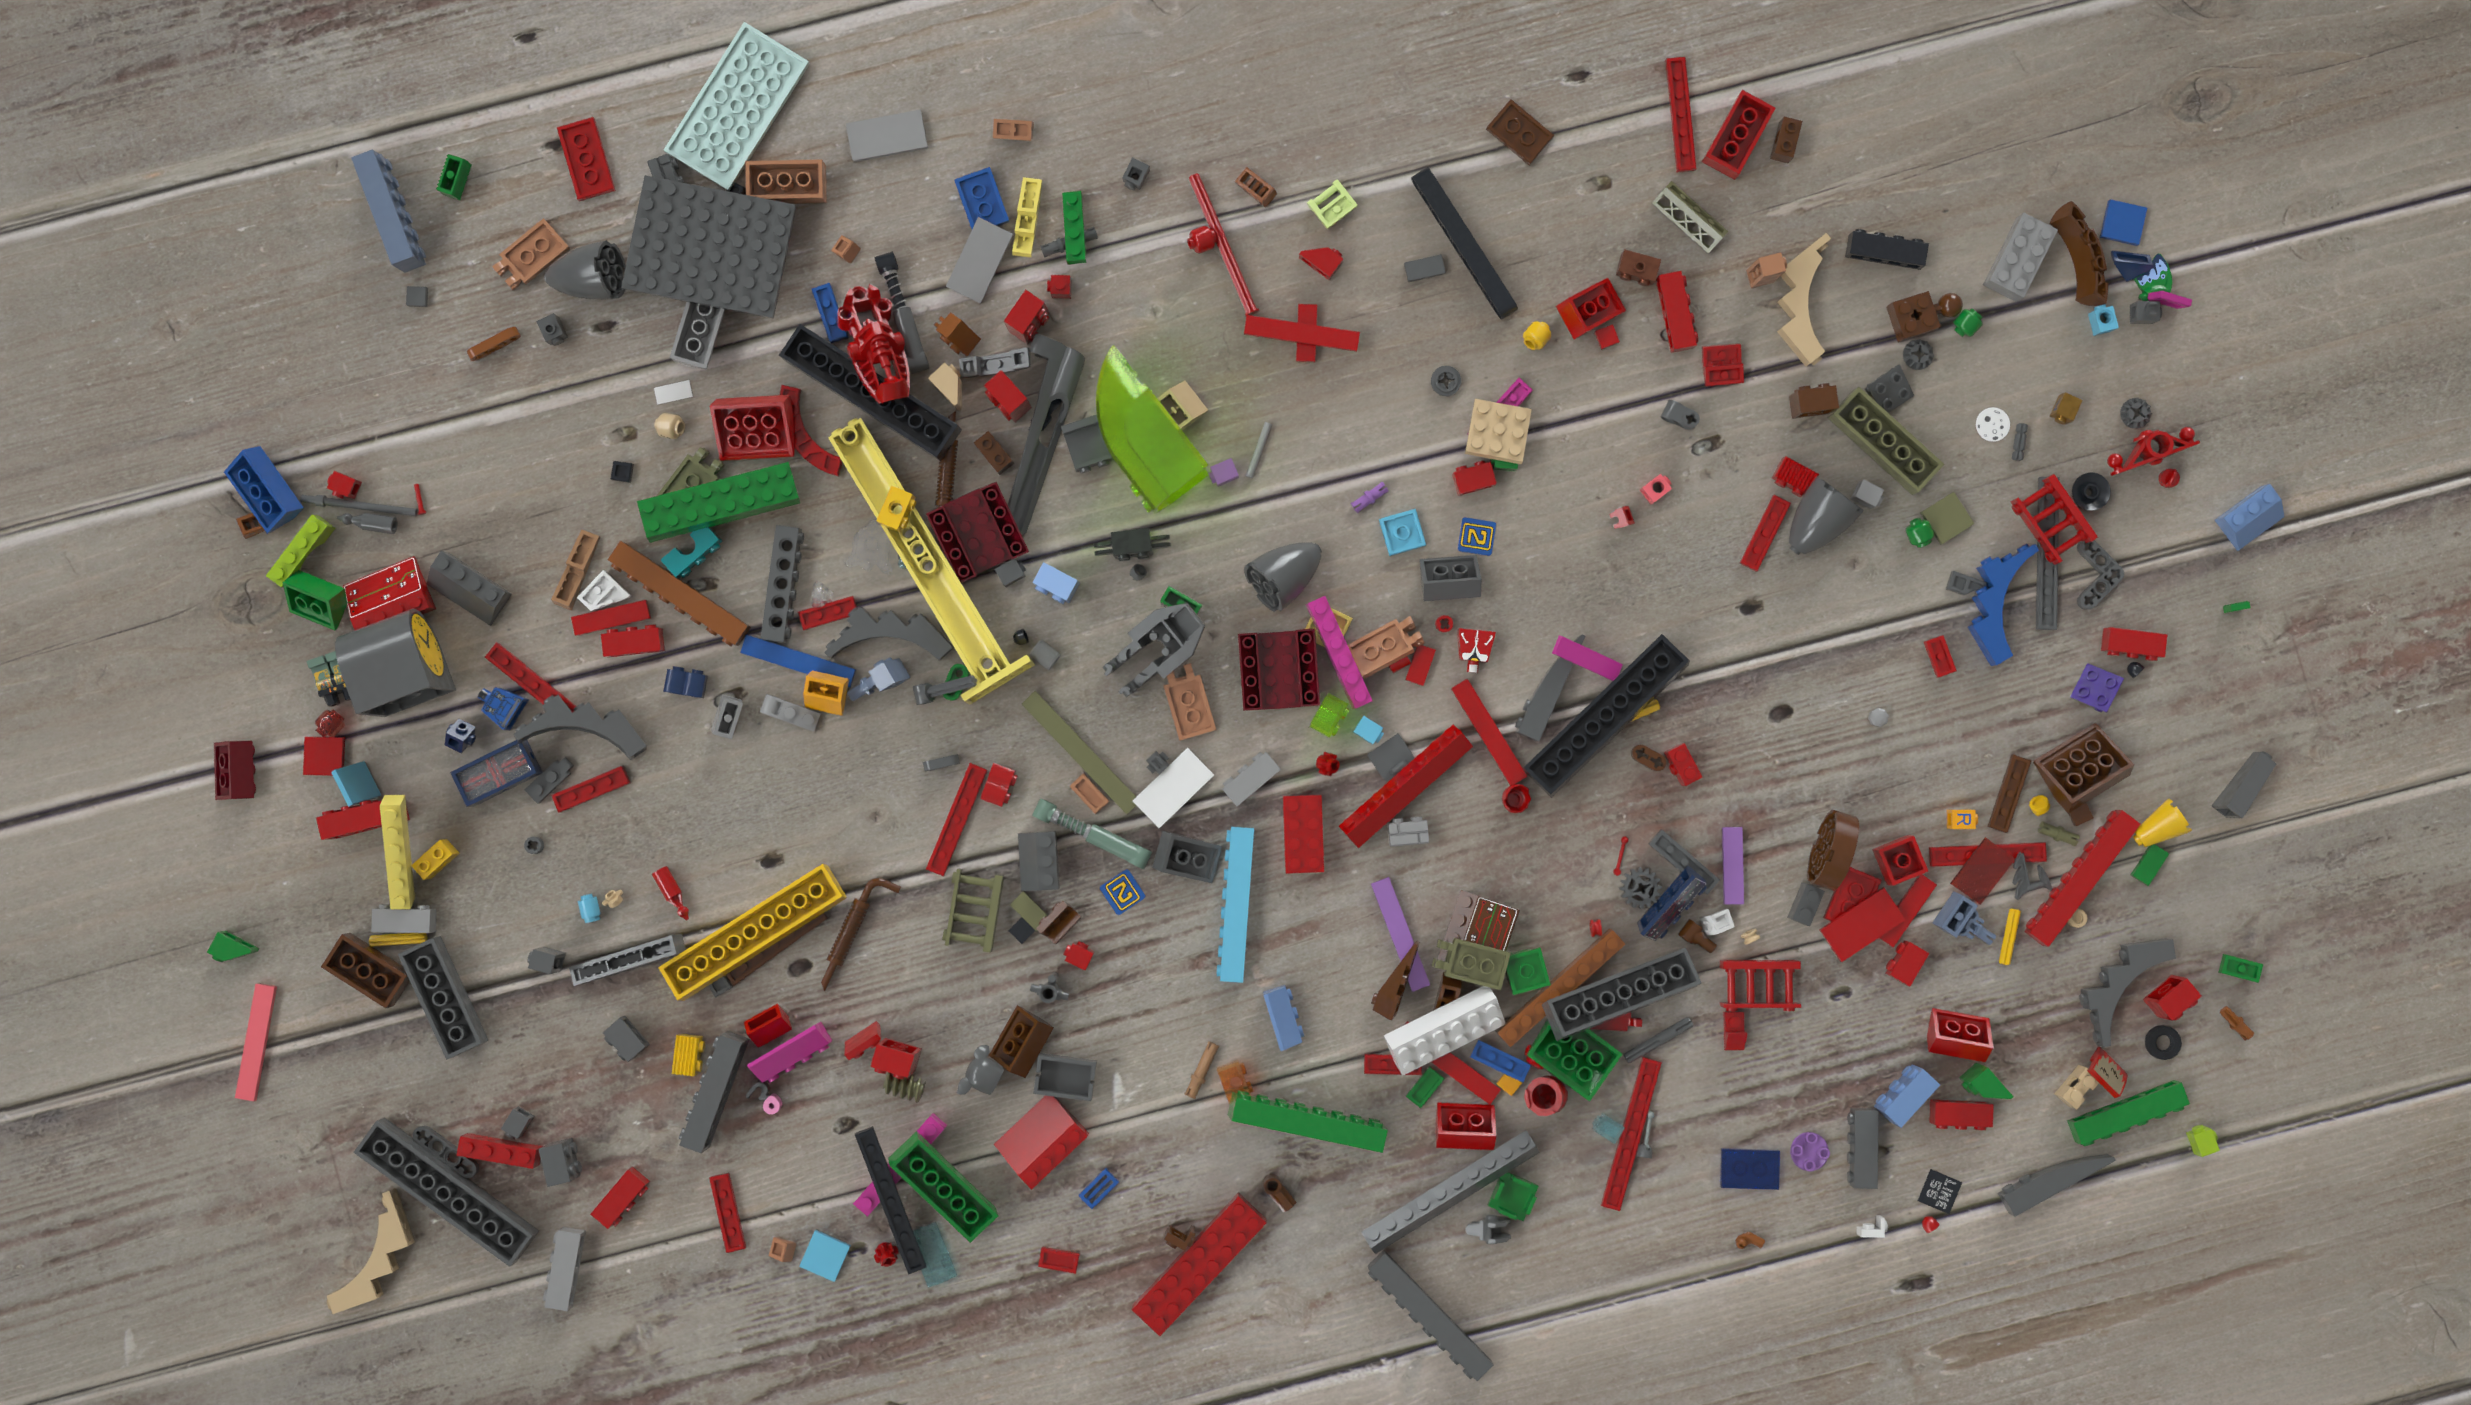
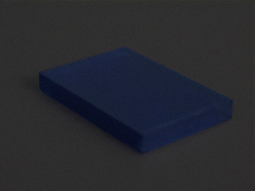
M1721 1148V1188L1779 1190V1150Z

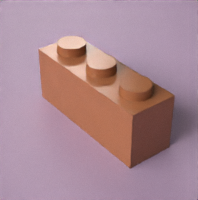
M1781 252L1758 258L1746 270L1751 289L1774 283L1786 272L1787 261L1785 257H1782Z

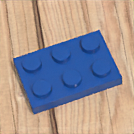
M990 167L954 179L971 229H973L978 217L996 226L1010 222Z

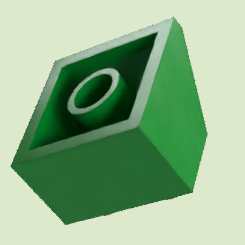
M1975 1063L1959 1077L1963 1082L1961 1086L1974 1096L1979 1095L1984 1098L2012 1099L2014 1097L1994 1073L1984 1065Z

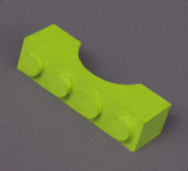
M312 514L267 573L266 577L284 588L282 582L296 571H301V567L308 555L316 547L324 544L336 528L322 517Z

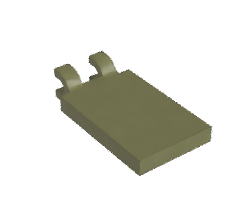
M700 447L694 456L688 454L657 496L719 480L720 478L716 473L725 464L719 459H714L710 466L707 465L703 460L710 452Z
M1454 938L1453 943L1438 939L1436 947L1448 951L1445 961L1433 958L1431 966L1445 970L1444 976L1501 990L1510 952Z

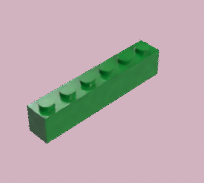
M2173 1080L2069 1119L2067 1122L2074 1141L2080 1145L2089 1146L2095 1143L2094 1140L2112 1137V1134L2119 1131L2122 1133L2129 1131L2131 1126L2145 1125L2152 1118L2160 1119L2167 1116L2166 1113L2182 1111L2185 1109L2184 1106L2189 1105L2190 1102L2182 1082Z

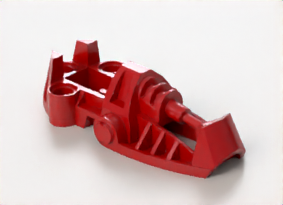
M869 284L868 289L861 286H856L852 290L851 288L849 289L843 306L837 312V326L841 330L849 331L850 336H853L854 342H849L847 346L849 357L863 385L880 404L909 397L910 375L904 351L905 341L903 335L900 332L893 333L892 328L888 324L892 314V303L887 298H881L879 289ZM871 310L875 322L866 319L865 322H862V328L857 313ZM890 361L893 365L896 376H892L889 368L891 366ZM880 363L887 378H884L885 382L881 383L880 386L873 364Z

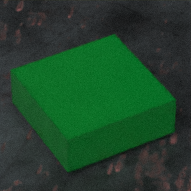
M2244 601L2224 605L2223 611L2227 613L2251 608L2250 602Z

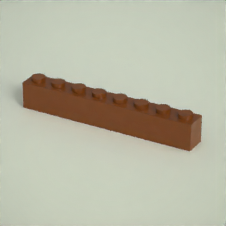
M623 541L618 543L608 558V561L612 563L611 567L619 572L625 571L628 573L627 577L635 583L640 581L644 584L643 588L650 593L655 591L660 595L658 597L660 600L667 604L669 602L676 605L675 610L683 615L685 612L692 616L690 620L698 625L703 623L707 626L706 630L714 636L719 634L723 637L722 641L731 647L733 644L739 646L751 629V626L679 578H676L666 569Z
M1608 929L1602 934V937H1599L1550 981V986L1543 987L1505 1021L1506 1025L1496 1029L1497 1034L1511 1048L1546 1016L1542 1007L1543 1003L1578 988L1626 944L1612 929Z

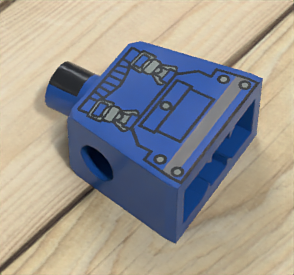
M495 687L492 693L483 688L478 694V698L485 702L481 711L500 728L508 731L511 730L529 699L498 687Z

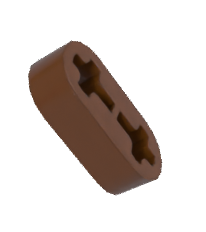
M1636 745L1631 750V756L1636 762L1653 771H1661L1666 767L1665 757L1647 746ZM1644 749L1643 753L1648 757L1637 758L1636 750ZM1650 758H1660L1659 762L1662 763V765L1657 766L1655 768V763L1650 761Z

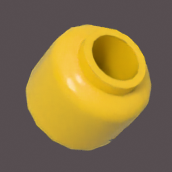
M1534 321L1523 333L1524 344L1531 350L1542 349L1551 338L1550 327L1545 322Z

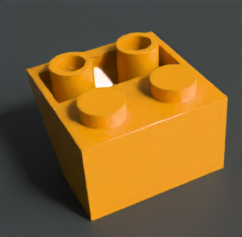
M812 670L805 680L803 692L805 708L843 716L849 679Z

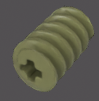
M888 1072L883 1089L885 1088L886 1094H889L892 1090L893 1096H897L900 1092V1098L902 1099L907 1094L909 1101L915 1096V1102L918 1103L922 1098L926 1081L924 1084H921V1078H918L914 1082V1076H911L909 1080H906V1077L904 1080L898 1079Z

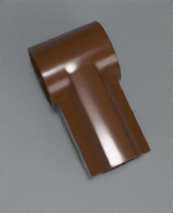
M1269 1174L1264 1178L1263 1186L1266 1193L1271 1196L1283 1213L1289 1211L1297 1202L1281 1183L1279 1177L1275 1174ZM1270 1181L1277 1182L1275 1188H1268L1267 1184Z

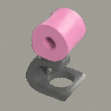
M758 1081L747 1092L746 1098L749 1099L753 1092L760 1087L762 1091L758 1099L764 1100V1111L768 1114L777 1113L782 1107L781 1098L776 1094H767L769 1092L768 1083L766 1081L763 1083Z

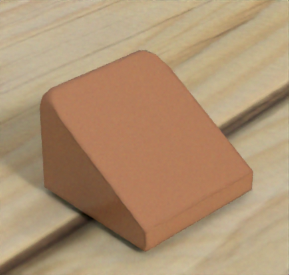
M841 235L831 251L848 263H852L861 248L853 241Z
M773 1237L769 1256L781 1262H791L796 1243Z

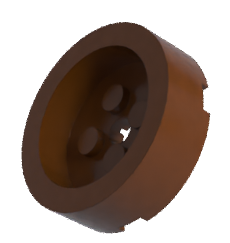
M1831 810L1827 813L1817 831L1819 836L1816 844L1812 845L1808 861L1807 880L1812 885L1835 891L1843 882L1852 863L1859 836V820L1855 816Z

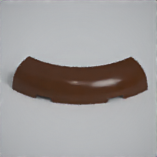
M2070 201L2055 212L2049 224L2058 229L2057 232L2070 252L2077 280L2075 301L2087 306L2104 305L2107 303L2108 283L2105 282L2104 271L2107 270L2104 253L2094 229H2089L2084 220L2086 216L2073 201Z

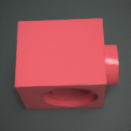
M1659 474L1642 487L1640 492L1650 504H1653L1672 489L1670 486L1671 482L1665 475ZM1655 483L1661 486L1662 490L1660 493L1653 490Z

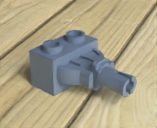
M888 658L873 665L874 668L868 671L871 676L860 679V684L847 692L849 698L855 701L865 694H873L875 688H878L881 692L897 687L911 677L900 658L893 660Z
M1954 891L1932 922L1944 932L1956 938L1957 936H1967L1973 939V935H1975L1988 945L1993 943L1989 938L1994 940L1996 938L1994 933H1991L1978 923H1984V920L1979 917L1976 910L1978 905L1964 895Z

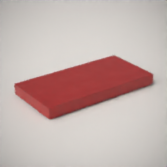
M591 117L557 127L577 200L583 201L616 191L595 118Z
M1882 887L1819 929L1839 961L1843 962L1906 919L1886 889Z

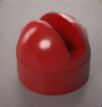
M1931 1216L1925 1217L1922 1221V1227L1926 1233L1934 1231L1940 1225Z

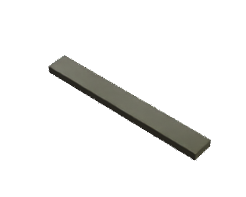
M1034 691L1022 705L1128 815L1136 807L1132 802L1136 796L1051 706Z

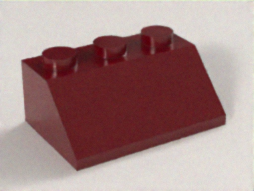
M253 741L214 743L215 800L254 798L256 793V785L254 783L256 768L253 764V756L255 754Z

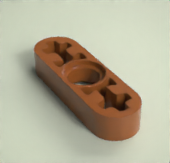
M517 327L507 328L467 350V354L471 361L480 360L518 340L521 335Z

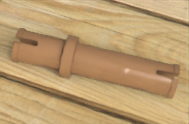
M1208 1041L1198 1066L1190 1077V1084L1184 1093L1188 1097L1196 1099L1202 1083L1204 1084L1206 1081L1205 1076L1219 1045Z

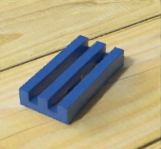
M1105 1168L1078 1196L1093 1209L1119 1183V1180ZM1106 1174L1108 1177L1086 1198L1084 1195ZM1112 1180L1113 1183L1091 1203L1090 1200Z

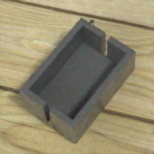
M1040 1053L1038 1055L1036 1073L1041 1072V1074L1035 1076L1033 1094L1091 1101L1095 1082L1091 1080L1095 1079L1097 1060Z

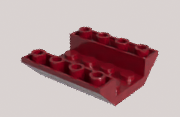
M997 481L973 490L926 513L950 566L961 583L993 566L1029 552Z
M1315 628L1284 632L1238 634L1243 711L1320 706Z

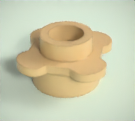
M609 891L605 895L606 899L602 904L604 906L608 904L610 908L617 907L623 901L621 897L623 891Z

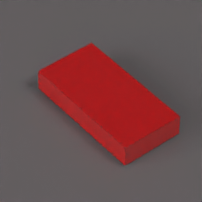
M1423 645L1417 646L1405 680L1424 686L1436 650Z
M1042 1247L1038 1267L1076 1274L1080 1253Z

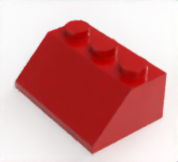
M1932 1008L1927 1033L1928 1052L1986 1062L1993 1050L1990 1019Z
M1437 1103L1436 1148L1494 1150L1497 1137L1495 1105Z

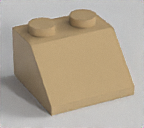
M944 362L928 379L958 411H961L962 381L960 377L962 375L952 364L948 366Z

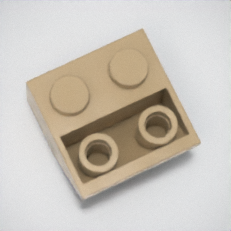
M1186 381L1170 388L1154 400L1155 405L1178 434L1209 411Z

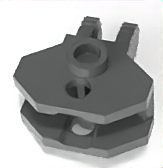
M1486 1215V1218L1466 1225L1465 1230L1470 1236H1480V1240L1485 1241L1486 1244L1503 1243L1511 1239V1234L1501 1232V1227H1506L1507 1224H1510L1511 1219L1497 1217V1215Z

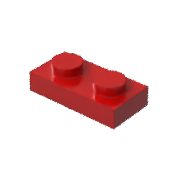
M1944 635L1924 641L1936 678L1957 671Z

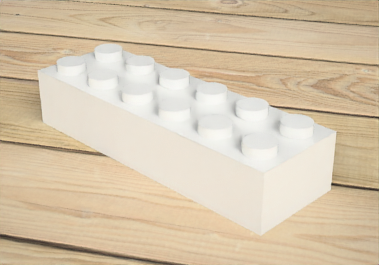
M1482 986L1385 1034L1384 1038L1392 1058L1403 1076L1506 1025L1496 996L1489 987Z

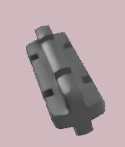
M2025 423L2016 425L2017 434H2015L2013 446L2015 451L2012 453V460L2015 461L2024 459L2023 450H2025L2027 438L2025 433L2028 431V425Z

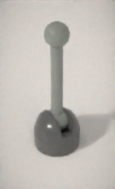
M1649 1111L1647 1114L1648 1122L1644 1144L1638 1147L1636 1156L1652 1159L1653 1152L1652 1148L1648 1145L1654 1113Z

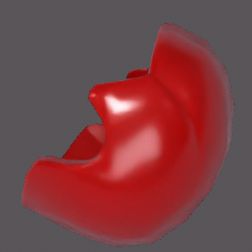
M1512 784L1505 788L1502 794V802L1505 809L1512 813H1522L1528 808L1531 801L1529 788L1522 784Z

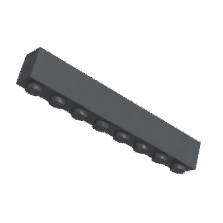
M1385 1250L1367 1265L1370 1277L1374 1281L1379 1280L1383 1284L1382 1289L1388 1295L1392 1293L1397 1298L1395 1302L1402 1309L1406 1308L1410 1312L1409 1317L1415 1323L1419 1321L1424 1326L1422 1330L1429 1337L1433 1336L1437 1340V1346L1442 1351L1447 1350L1451 1354L1449 1358L1456 1365L1460 1363L1463 1366V1372L1469 1379L1474 1378L1478 1381L1494 1366L1492 1360Z

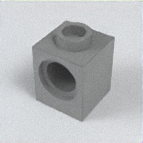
M1863 479L1858 482L1850 499L1872 509L1881 504L1884 498L1882 495L1884 489Z

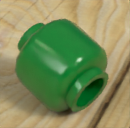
M1972 308L1970 310L1964 309L1953 321L1956 326L1954 331L1961 337L1964 335L1972 337L1982 327L1983 322L1981 320L1983 317Z
M1915 518L1909 522L1910 525L1907 526L1905 532L1911 545L1920 548L1932 542L1934 532L1928 520Z

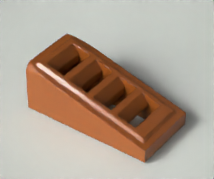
M1248 167L1234 181L1265 208L1277 195L1275 188ZM1250 175L1251 178L1249 179V181H1248L1246 184H1244L1243 182H1244V181L1248 178V176ZM1255 180H1256V181H1257L1256 184L1250 189V186H1251V185L1255 182ZM1261 186H1263V188L1258 192V194H1256V191Z
M253 513L236 519L245 539L265 531L258 520L259 526H255L253 520L256 517ZM247 522L250 523L252 529L248 530L246 526Z

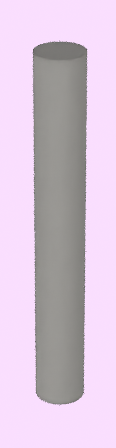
M1264 423L1246 477L1253 478L1272 426L1270 423Z

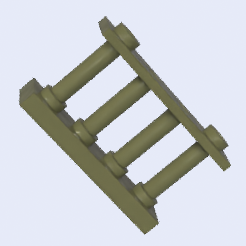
M958 868L952 875L954 890L948 927L943 931L942 940L945 941V946L951 945V940L980 944L983 947V952H992L1004 875L996 874L995 878L990 880L962 875L963 869ZM966 883L990 887L992 889V897L987 899L959 894L960 884ZM957 902L987 906L986 908H989V915L984 918L956 913ZM954 921L983 925L986 928V934L981 937L953 932Z

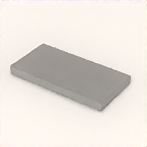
M921 110L846 123L853 162L928 148Z
M978 217L946 287L981 304L1013 234Z

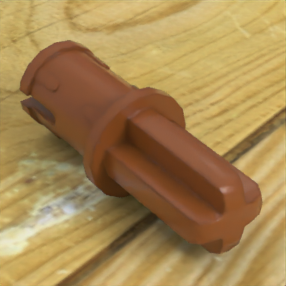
M2228 1006L2220 1010V1014L2229 1022L2230 1028L2234 1029L2243 1040L2246 1041L2253 1037L2254 1032L2243 1022L2244 1019L2242 1017H2238Z

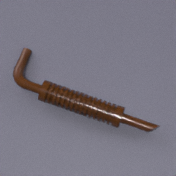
M954 411L950 416H948V419L954 423L956 420V411ZM958 440L954 441L942 461L939 462L938 468L940 469H938V472L940 473H938V476L940 477L937 478L939 480L937 481L939 483L937 487L939 488L936 489L938 491L936 495L938 496H936L937 500H935V506L938 507L953 500L951 496H953L952 492H954L952 490L954 486L952 485H954L953 481H955L953 477H955L956 471L954 470H956V467L954 466H956V463L954 462L957 461L955 458H957L956 451L958 448L956 447H958Z
M874 878L865 885L860 899L854 898L852 902L854 905H851L852 908L847 913L849 915H846L847 919L843 922L844 926H841V933H838L839 936L836 937L838 940L834 941V947L830 950L831 954H828L827 957L830 964L821 981L824 992L837 965L843 966L845 961L843 959H846L847 952L851 948L850 945L853 944V938L858 933L856 931H859L860 924L864 920L863 917L866 916L864 913H867L866 910L870 907L867 900L871 891L876 886H882L899 893L901 886L883 878Z

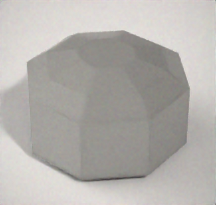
M1876 708L1870 711L1868 720L1871 725L1881 727L1887 724L1889 715L1886 710Z

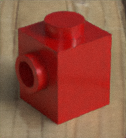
M1051 275V280L1047 281V292H1050L1052 298L1071 299V276Z
M334 471L328 478L327 489L332 490V495L343 499L346 496L355 499L362 482Z
M1078 941V943L1073 942L1072 946H1067L1063 954L1066 956L1064 961L1086 970L1094 951L1088 949L1089 945Z

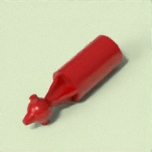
M665 866L652 873L651 875L666 901L678 908L677 914L679 917L684 918L686 921L689 920V910L683 906L682 891L668 867Z

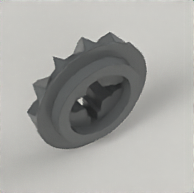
M1921 339L1912 340L1905 346L1903 359L1910 368L1922 370L1932 363L1934 357L1933 347L1928 344V341ZM1920 349V352L1926 355L1920 357L1919 360L1917 355L1911 353H1915Z
M1441 366L1432 374V388L1440 396H1451L1459 390L1461 376L1455 368ZM1444 374H1446L1448 380H1454L1448 384L1447 389L1444 383H1438L1444 379Z
M2139 398L2129 399L2121 407V419L2130 428L2144 427L2150 422L2152 415L2151 406L2146 403V400ZM2140 408L2139 414L2141 416L2133 418L2135 414L2133 410Z

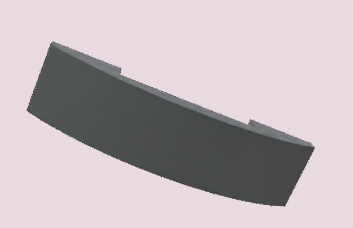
M1028 347L1010 350V352L959 359L961 378L996 375L1000 370L1005 374L1031 367Z

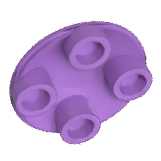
M1805 1132L1793 1140L1790 1154L1797 1167L1810 1172L1820 1169L1826 1163L1830 1156V1151L1823 1137L1813 1132Z

